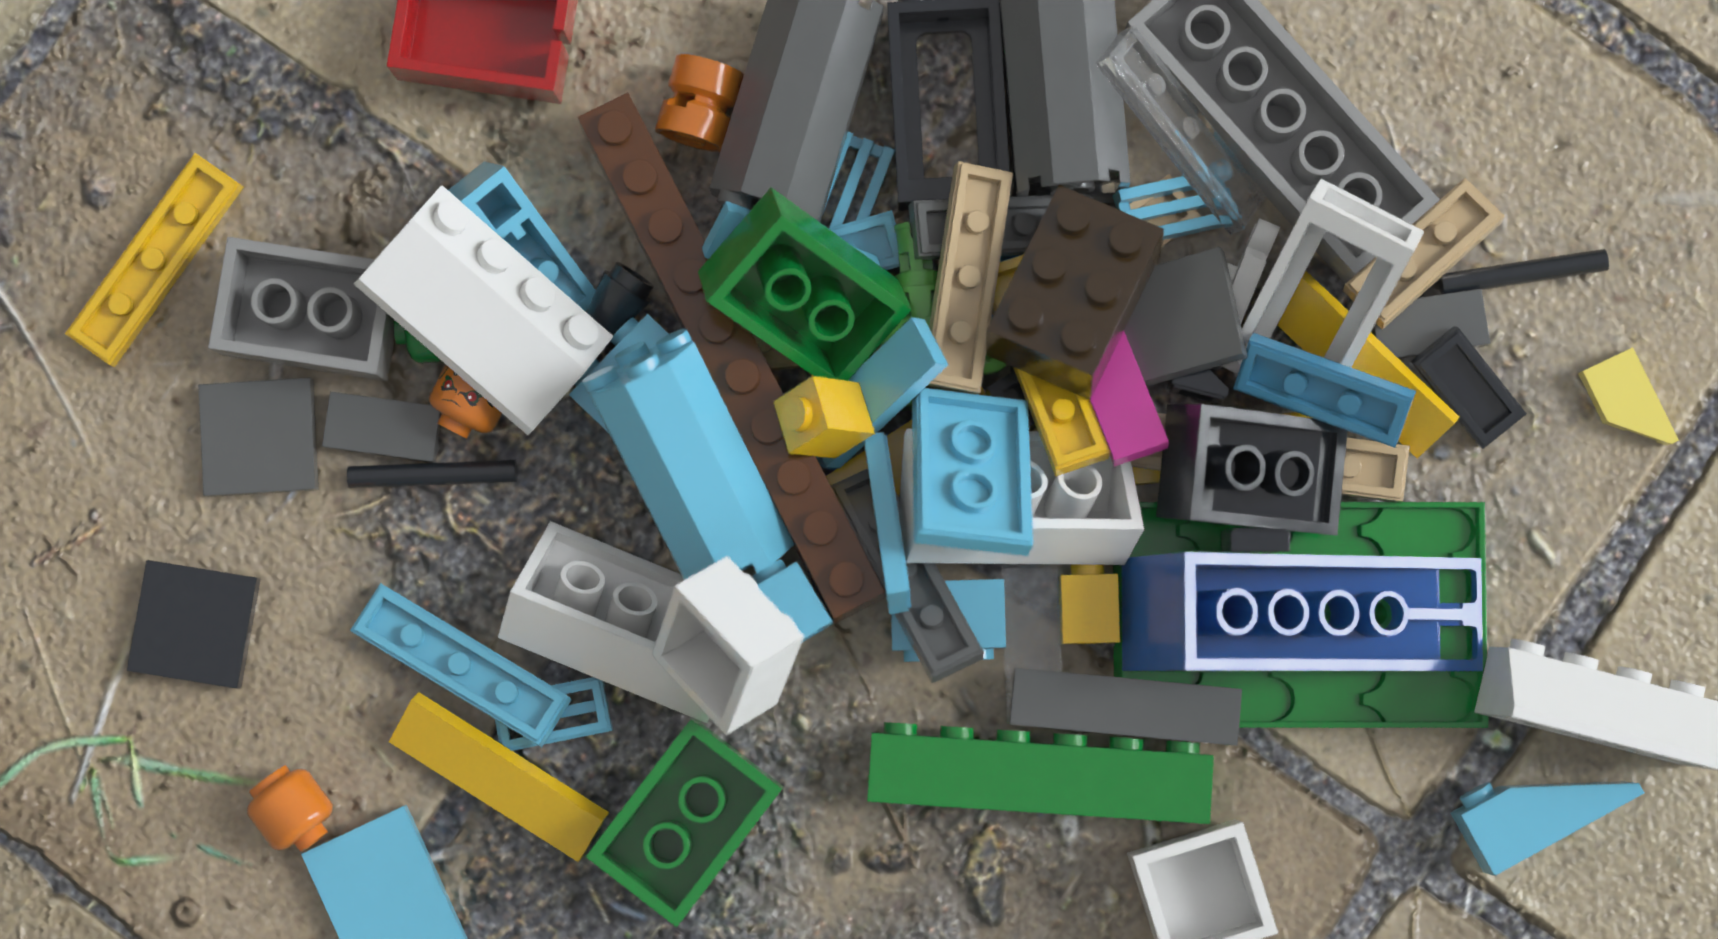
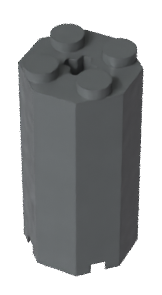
M767 0L709 187L712 196L717 197V202L721 204L720 211L726 201L751 210L769 188L772 187L814 219L821 222L882 22L883 5L872 0L870 9L867 10L858 5L860 0Z
M999 0L1015 197H1027L1029 190L1036 191V196L1054 195L1059 185L1080 194L1103 193L1102 185L1114 183L1115 193L1118 190L1129 188L1131 180L1115 0Z

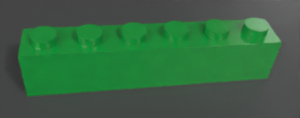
M884 722L883 733L872 732L867 802L1210 824L1214 755L1200 754L1199 742L1166 740V751L1143 750L1144 739L1110 737L1109 748L1087 746V735L1053 733V744L1030 743V731L997 729L996 740L973 739L974 728L940 726V737L917 735L918 724Z

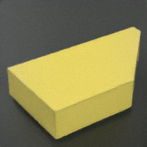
M1633 347L1578 373L1603 424L1642 435L1666 446L1679 441Z

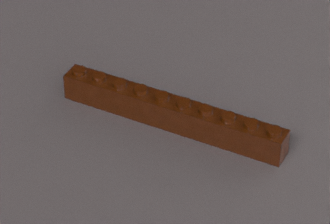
M627 92L579 116L578 120L583 135L682 328L687 329L692 341L695 343L833 624L883 600L885 591L816 457L789 454L773 403L784 394L753 334L706 301L698 270L708 260V258L704 257L702 251L705 241L629 93Z

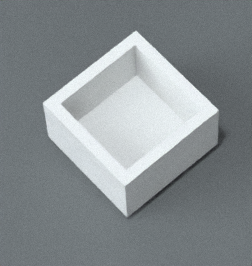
M727 556L675 586L652 656L721 731L728 735L778 703L804 636L797 629L793 620L785 613H781L759 590L754 579L750 575L743 573Z
M1235 819L1127 853L1154 939H1262L1278 934L1243 822Z

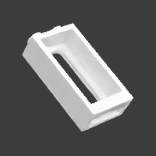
M1320 179L1242 327L1245 347L1247 348L1248 341L1253 333L1274 340L1273 333L1325 232L1328 231L1377 257L1324 356L1328 360L1351 368L1424 231ZM1242 360L1224 364L1223 367L1234 372L1237 377Z

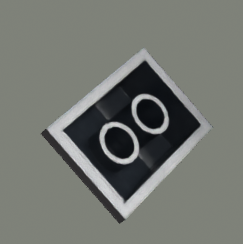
M1167 404L1164 431L1169 444L1168 449L1162 450L1156 517L1254 528H1287V531L1338 536L1347 430L1314 418L1204 404Z

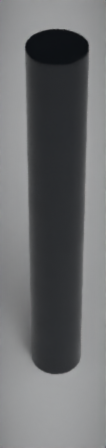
M1606 249L1449 272L1445 273L1438 280L1439 290L1442 295L1608 271L1609 258Z
M516 460L348 466L347 468L348 488L517 482L518 476Z

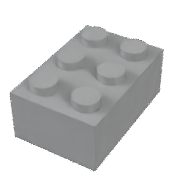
M227 237L208 348L228 357L388 381L395 340L394 319L354 285L375 259Z

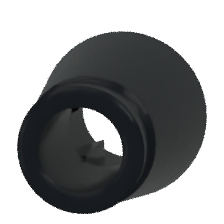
M616 262L610 272L604 270L586 313L614 336L629 319L635 318L651 302L648 295L654 286L633 269L620 262Z

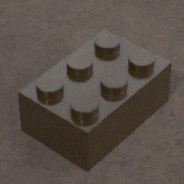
M1059 185L987 328L986 355L1091 400L1160 257L1164 229Z

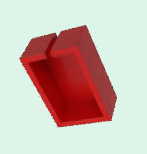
M397 0L387 68L400 81L561 104L569 59L564 44L571 45L578 0Z

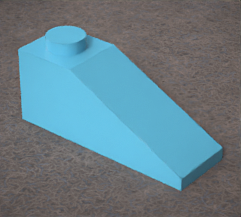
M484 161L448 190L584 311L589 308L596 290L505 166Z
M1626 781L1498 786L1494 789L1491 783L1487 782L1463 794L1460 797L1463 806L1452 811L1450 814L1483 873L1496 876L1644 794V791L1639 783Z

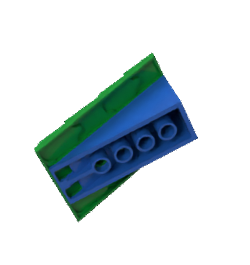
M1139 502L1144 531L1125 565H1113V574H1118L1120 642L1115 643V646H1113L1114 677L1242 689L1239 728H1489L1488 716L1474 713L1487 660L1485 502H1341L1338 536L1290 531V552L1221 551V531H1224V528L1254 527L1156 517L1157 502Z

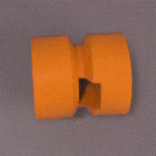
M691 54L676 55L668 86L674 92L673 98L663 100L655 132L686 146L711 152H720L731 119L726 114L727 109L734 108L744 73L729 65Z

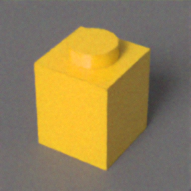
M812 376L773 402L789 454L837 458L875 434L859 382Z
M1070 565L1071 575H1061L1058 577L1059 644L1119 643L1118 574H1104V565Z

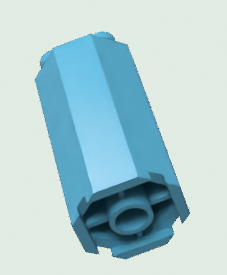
M686 328L661 338L656 342V346L648 349L645 342H640L622 350L614 357L618 366L602 368L582 381L684 580L727 556L741 571L753 565L756 573L773 565L794 545Z

